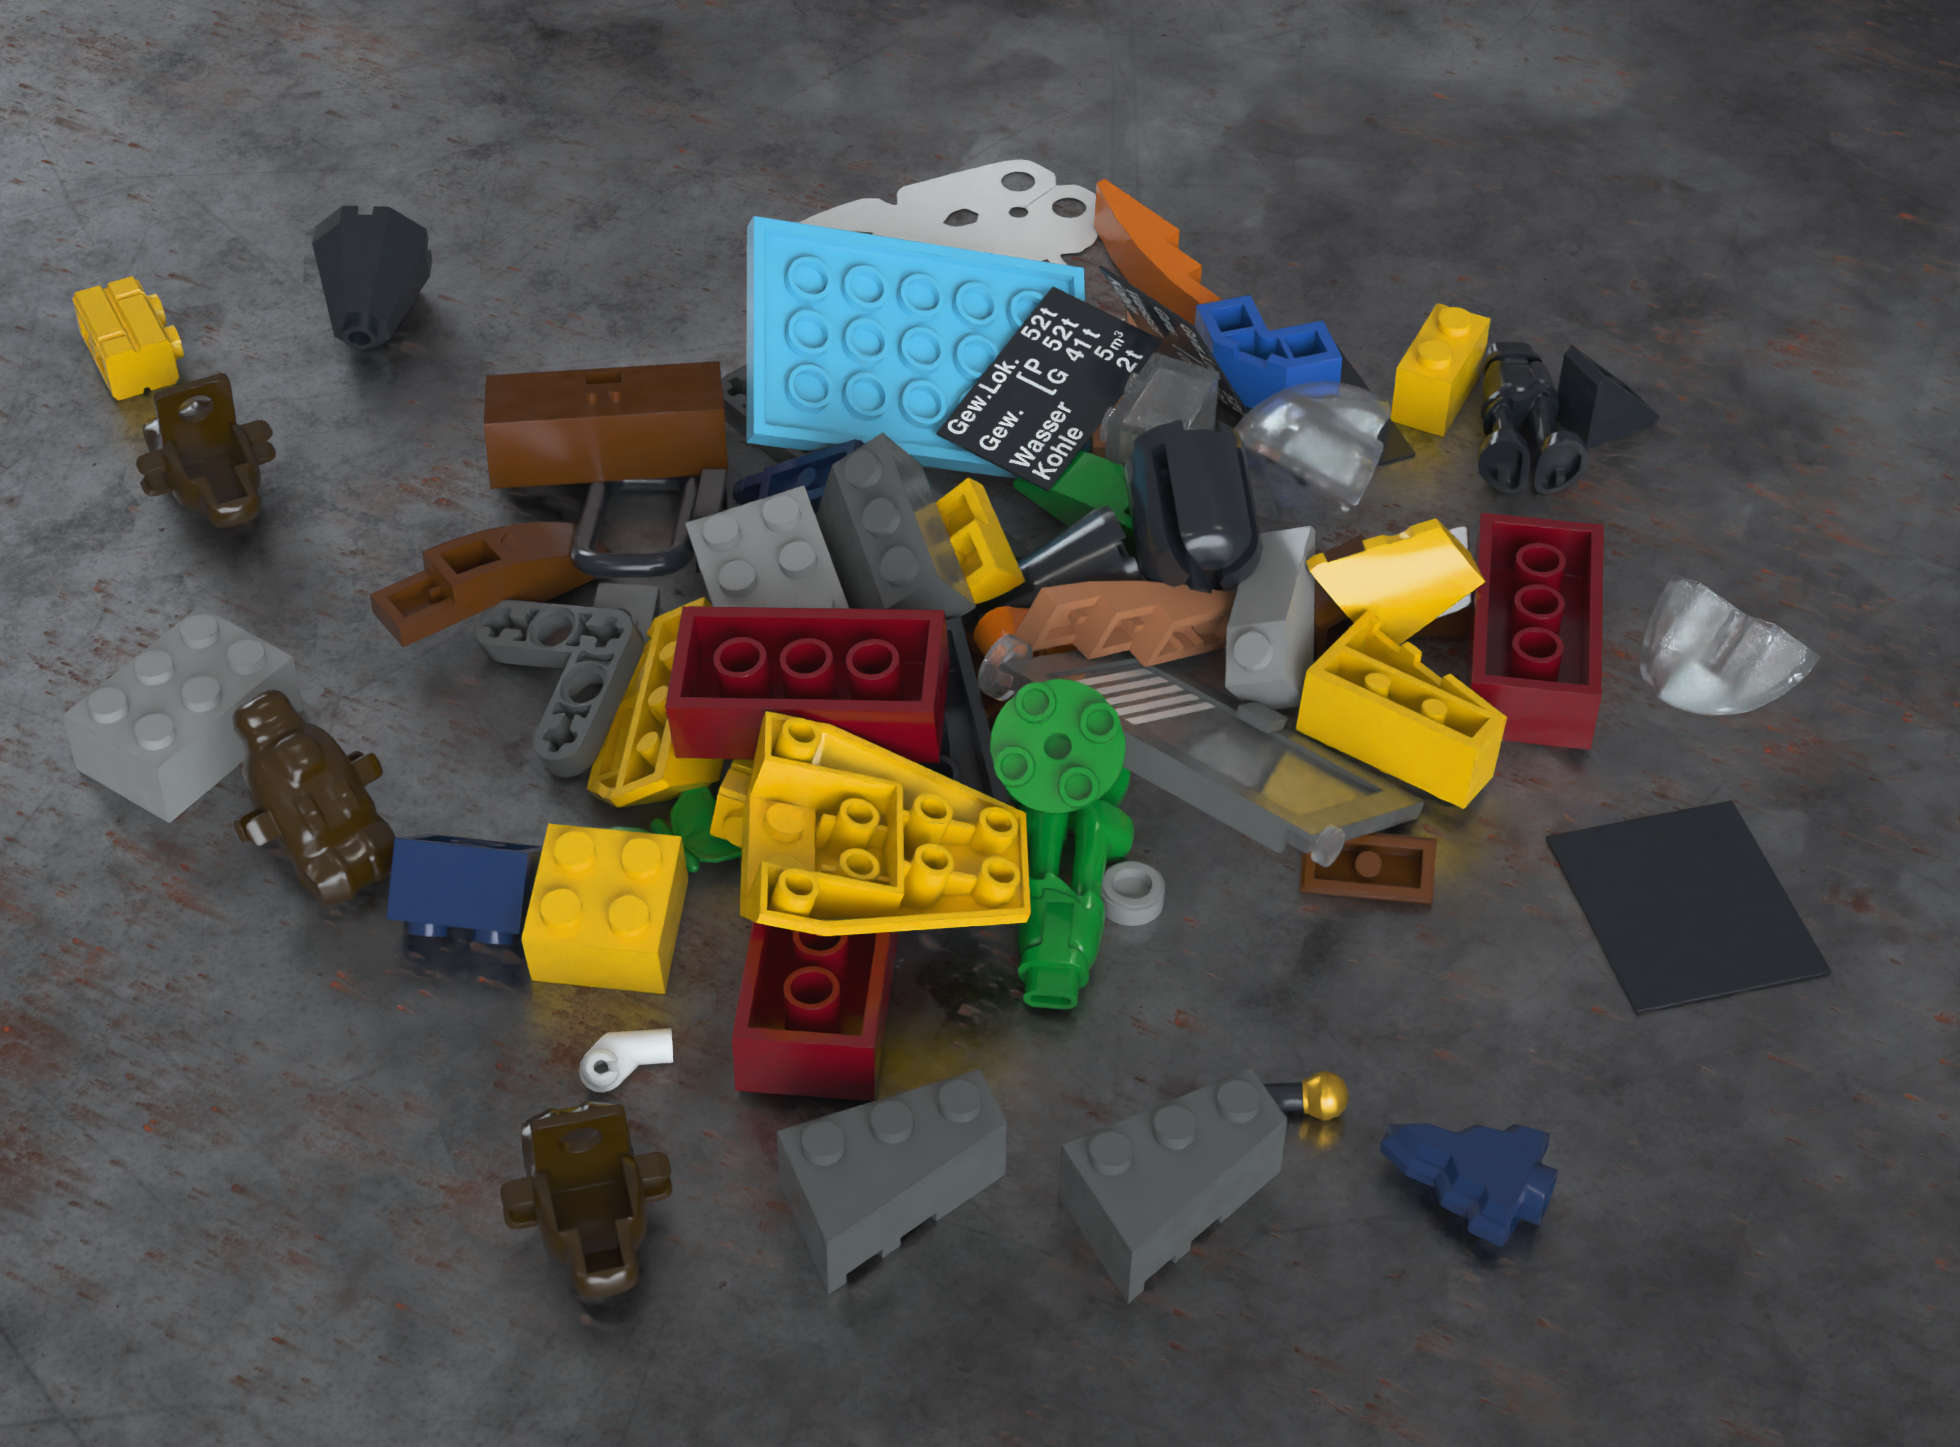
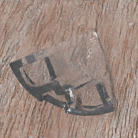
M1329 381L1309 382L1281 390L1266 398L1248 412L1234 429L1239 432L1244 442L1245 451L1265 463L1286 469L1339 502L1357 506L1382 454L1384 445L1376 437L1383 425L1390 419V407L1385 398L1355 385Z
M1673 575L1662 592L1646 628L1641 648L1640 670L1646 688L1653 695L1668 704L1697 714L1714 716L1733 715L1760 708L1789 692L1813 669L1821 656L1776 624L1745 615L1702 583Z

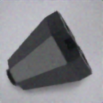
M341 206L315 226L312 241L334 337L352 348H377L392 337L430 277L432 254L431 249H427L429 240L427 229L391 207L373 206L372 215H358L359 206Z

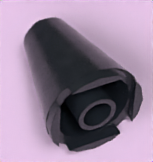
M1106 505L1094 509L1018 560L1017 563L1025 582L994 599L975 604L976 608L974 610L978 621L987 612L997 607L1030 608L1039 591L1044 587L1088 581H1143L1135 558L1129 557L1121 541L1126 536L1111 508Z

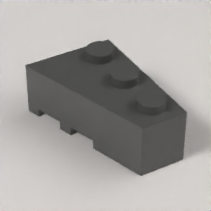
M1251 1067L1061 1144L1059 1198L1127 1304L1144 1291V1282L1169 1260L1176 1263L1191 1250V1241L1215 1220L1222 1223L1281 1172L1287 1117Z
M980 1069L777 1131L779 1184L828 1295L847 1283L846 1274L877 1253L884 1258L900 1247L901 1237L930 1217L937 1222L1006 1175L1007 1121Z

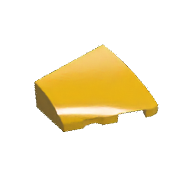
M968 477L936 502L975 604L994 599L1025 582L983 484Z
M1437 518L1412 525L1399 535L1386 536L1382 534L1362 540L1364 551L1327 562L1324 553H1320L1306 561L1311 574L1353 623L1369 610L1381 619L1379 630L1398 645L1402 644L1485 582L1471 553Z

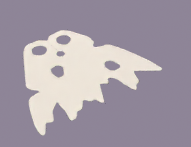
M1022 159L992 163L903 186L896 194V205H891L878 198H862L820 212L799 222L808 225L853 232L873 233L872 235L1037 261L1048 259L1050 263L1062 265L1067 264L1060 255L1080 253L1085 248L1092 246L1098 237L1094 227L1096 194L1078 185L1056 186V177L1052 171L1035 162ZM1024 172L1034 178L1035 185L1026 191H1012L1005 188L1001 181L1009 173ZM1063 198H1074L1085 204L1086 211L1078 217L1066 218L1054 213L1052 205ZM1014 207H1022L1028 211V214L1024 217L1016 218L1011 216L1009 211ZM963 208L978 214L977 222L954 227L943 223L951 213Z

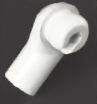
M672 1028L620 1031L604 1034L584 1055L580 1062L579 1074L581 1081L590 1090L604 1093L618 1087L639 1065L673 1063Z

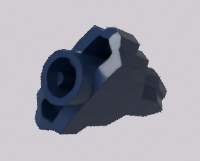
M1429 1123L1390 1124L1380 1145V1152L1407 1177L1434 1188L1440 1206L1466 1218L1468 1232L1499 1247L1505 1244L1520 1219L1537 1226L1541 1224L1558 1177L1557 1169L1541 1164L1549 1145L1550 1134L1518 1124H1513L1504 1131L1475 1124L1458 1132Z

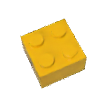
M548 823L521 938L531 981L665 995L689 880L682 836Z

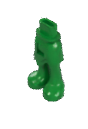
M1099 799L1089 807L1076 810L1071 887L1058 877L1061 852L1068 836L1069 813L1048 814L1035 811L1023 804L1016 808L1026 813L1031 914L1027 922L1018 923L1017 947L1020 957L1018 976L1025 983L1023 1000L1026 1004L1033 1007L1053 1009L1074 1008L1078 1003L1079 989L1086 986L1089 980V970L1098 956L1105 921V907L1101 897L1106 863H1115L1124 859L1132 848L1135 830L1132 819L1120 808Z

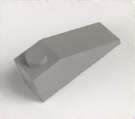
M1312 526L1261 533L1263 550L1260 562L1254 573L1239 583L1226 632L1225 688L1244 704L1257 701L1272 710L1300 707L1306 670L1314 663L1315 577L1311 574L1306 564V561L1315 555V529Z

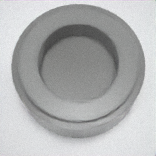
M1124 861L1116 863L1105 870L1101 900L1105 907V916L1109 920L1120 925L1139 926L1153 921L1160 915L1164 907L1165 882L1155 868L1142 862Z

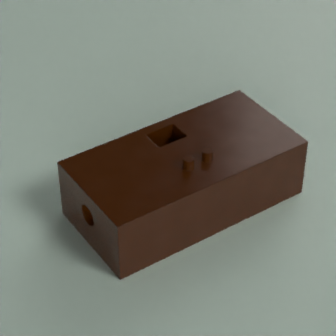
M720 361L486 375L484 432L490 489L700 476L702 469H726V474H728Z

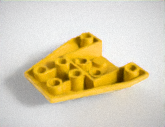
M769 711L765 712L743 812L740 916L759 924L821 936L1027 922L1031 914L1025 812L831 724Z

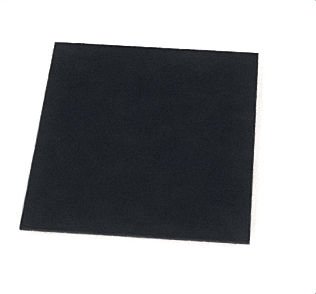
M1732 800L1550 835L1545 838L1636 1013L1831 974L1832 972Z

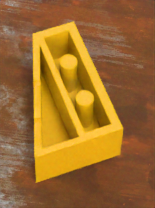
M1367 610L1306 670L1296 730L1322 742L1328 747L1335 748L1363 761L1383 773L1397 777L1433 794L1438 799L1450 802L1464 809L1494 775L1507 717L1452 674L1443 676V679L1420 662L1421 650L1409 641L1399 646L1379 630L1381 619Z

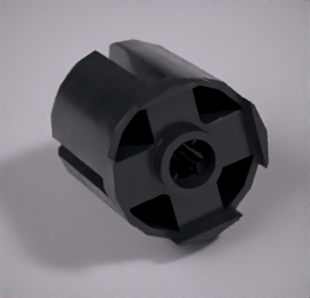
M1182 420L1153 427L1133 440L1135 451L1126 460V464L1122 461L1139 570L1149 582H1161L1173 587L1183 584L1187 585L1190 590L1211 594L1212 589L1221 591L1222 586L1227 590L1236 588L1240 582L1246 580L1254 573L1260 562L1263 544L1244 442L1236 429L1223 422L1218 421L1220 432L1207 429L1184 430Z

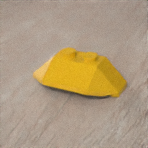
M702 597L683 606L712 607V604L705 597ZM683 606L653 619L646 632L649 640L644 645L642 656L599 754L592 765L587 790L595 798L617 808L668 801L680 796L682 792L702 786L708 787L720 780L724 759L676 758L665 705Z

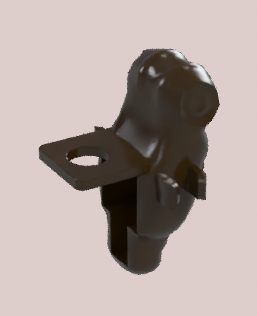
M225 373L215 374L156 392L153 396L156 415L147 420L143 425V435L149 452L139 456L136 461L139 472L145 475L140 481L144 493L153 497L172 492L175 499L184 508L206 515L212 525L217 528H233L255 519L259 515L261 508L258 494L261 483L259 465L272 461L276 456L273 444L268 442L273 435L270 425L264 420H256L242 425L236 422L231 383ZM202 395L210 398V400H194L190 404L180 407L184 401L194 396Z
M267 690L258 693L238 705L233 712L232 722L234 731L244 744L246 756L243 762L242 775L253 809L234 820V828L240 840L244 843L251 841L259 846L275 838L283 847L286 856L292 861L297 878L302 886L309 890L321 906L352 900L357 892L373 882L385 880L391 873L394 840L396 837L389 824L377 814L375 802L365 789L366 785L377 780L383 774L374 753L364 755L360 751H354L346 755L336 740L324 729L315 724L305 722L294 710L288 697L279 690Z
M586 1101L581 1105L570 1108H548L522 1122V1152L527 1177L508 1181L500 1189L506 1225L511 1229L537 1226L546 1250L554 1259L568 1266L571 1271L573 1285L581 1296L600 1298L629 1290L635 1286L639 1276V1262L636 1250L641 1245L647 1232V1203L667 1199L672 1193L671 1166L667 1155L663 1152H651L635 1156L625 1109L621 1104Z

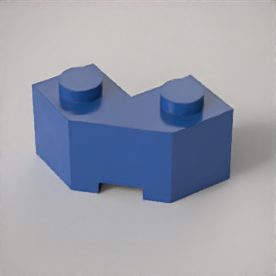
M1251 295L1196 305L1195 328L1244 406L1283 420L1338 409L1342 355L1323 320L1268 331Z

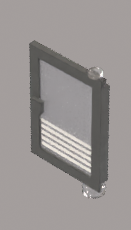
M1007 634L993 644L979 670V690L998 701H1004L1013 694L1016 696L1018 691L1026 684L1045 682L1052 679L1072 680L1095 689L1118 713L1126 741L1124 768L1277 853L1284 851L1286 844L1305 854L1312 852V861L1323 867L1330 866L1336 860L1345 841L1418 819L1425 803L1424 800L1286 727L1287 717L1261 703L1254 701L1243 704L1167 662L1144 667L1129 650L1087 660L1079 650L1033 657V649L1029 643L1013 634Z

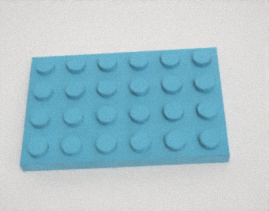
M753 216L747 226V443L816 452L854 439L861 440L866 444L876 436L884 433L918 461L921 466L1016 479L1018 476L937 436L936 433L1053 286L1085 302L1084 268ZM1090 439L1081 451L1091 453Z

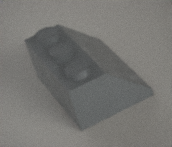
M884 433L876 436L833 464L816 519L849 609L945 610V620L960 618L976 608L921 464Z

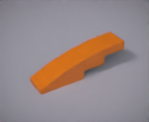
M1105 178L1097 182L1094 227L1111 260L1129 284L1195 326L1196 305L1221 301L1223 299L1201 285L1202 265L1178 249L1180 230Z

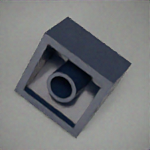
M431 833L395 838L386 919L407 921L406 933L414 935L447 937L448 926L473 929V941L491 944H513L514 934L523 933L543 846Z

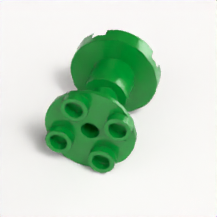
M1065 679L1029 683L1023 686L1017 695L1009 700L998 714L991 733L990 753L996 776L1005 786L1007 795L1017 808L1023 804L1030 809L1048 814L1069 813L1068 832H1074L1076 810L1089 807L1098 799L1119 807L1129 788L1131 771L1123 767L1126 741L1118 713L1095 689L1080 682Z

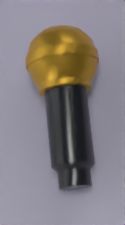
M1327 1071L1313 1074L1303 1079V1082L1263 1084L1282 1111L1304 1110V1114H1310L1322 1120H1330L1339 1116L1346 1109L1349 1093L1344 1080L1337 1074Z

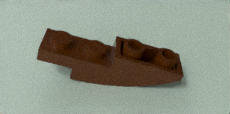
M566 522L511 524L455 538L422 551L423 571L371 593L370 600L374 615L399 644L405 647L487 610L501 601L516 600L543 603L598 577L584 574L572 564L570 550L577 524ZM599 539L596 552L612 553Z

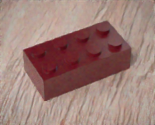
M1483 512L1480 514L1474 561L1485 582L1472 591L1466 686L1507 717L1502 737L1503 741L1591 750L1602 696L1604 525Z
M683 606L665 705L675 757L754 760L762 720L765 712L769 711L831 724L915 763H939L950 665L945 610Z
M753 922L732 1032L735 1091L875 1101L899 931L821 936Z

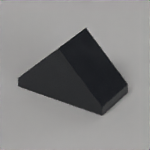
M1571 345L1564 353L1557 392L1559 407L1556 420L1566 430L1577 433L1584 440L1588 449L1653 426L1660 418L1625 382L1578 348Z

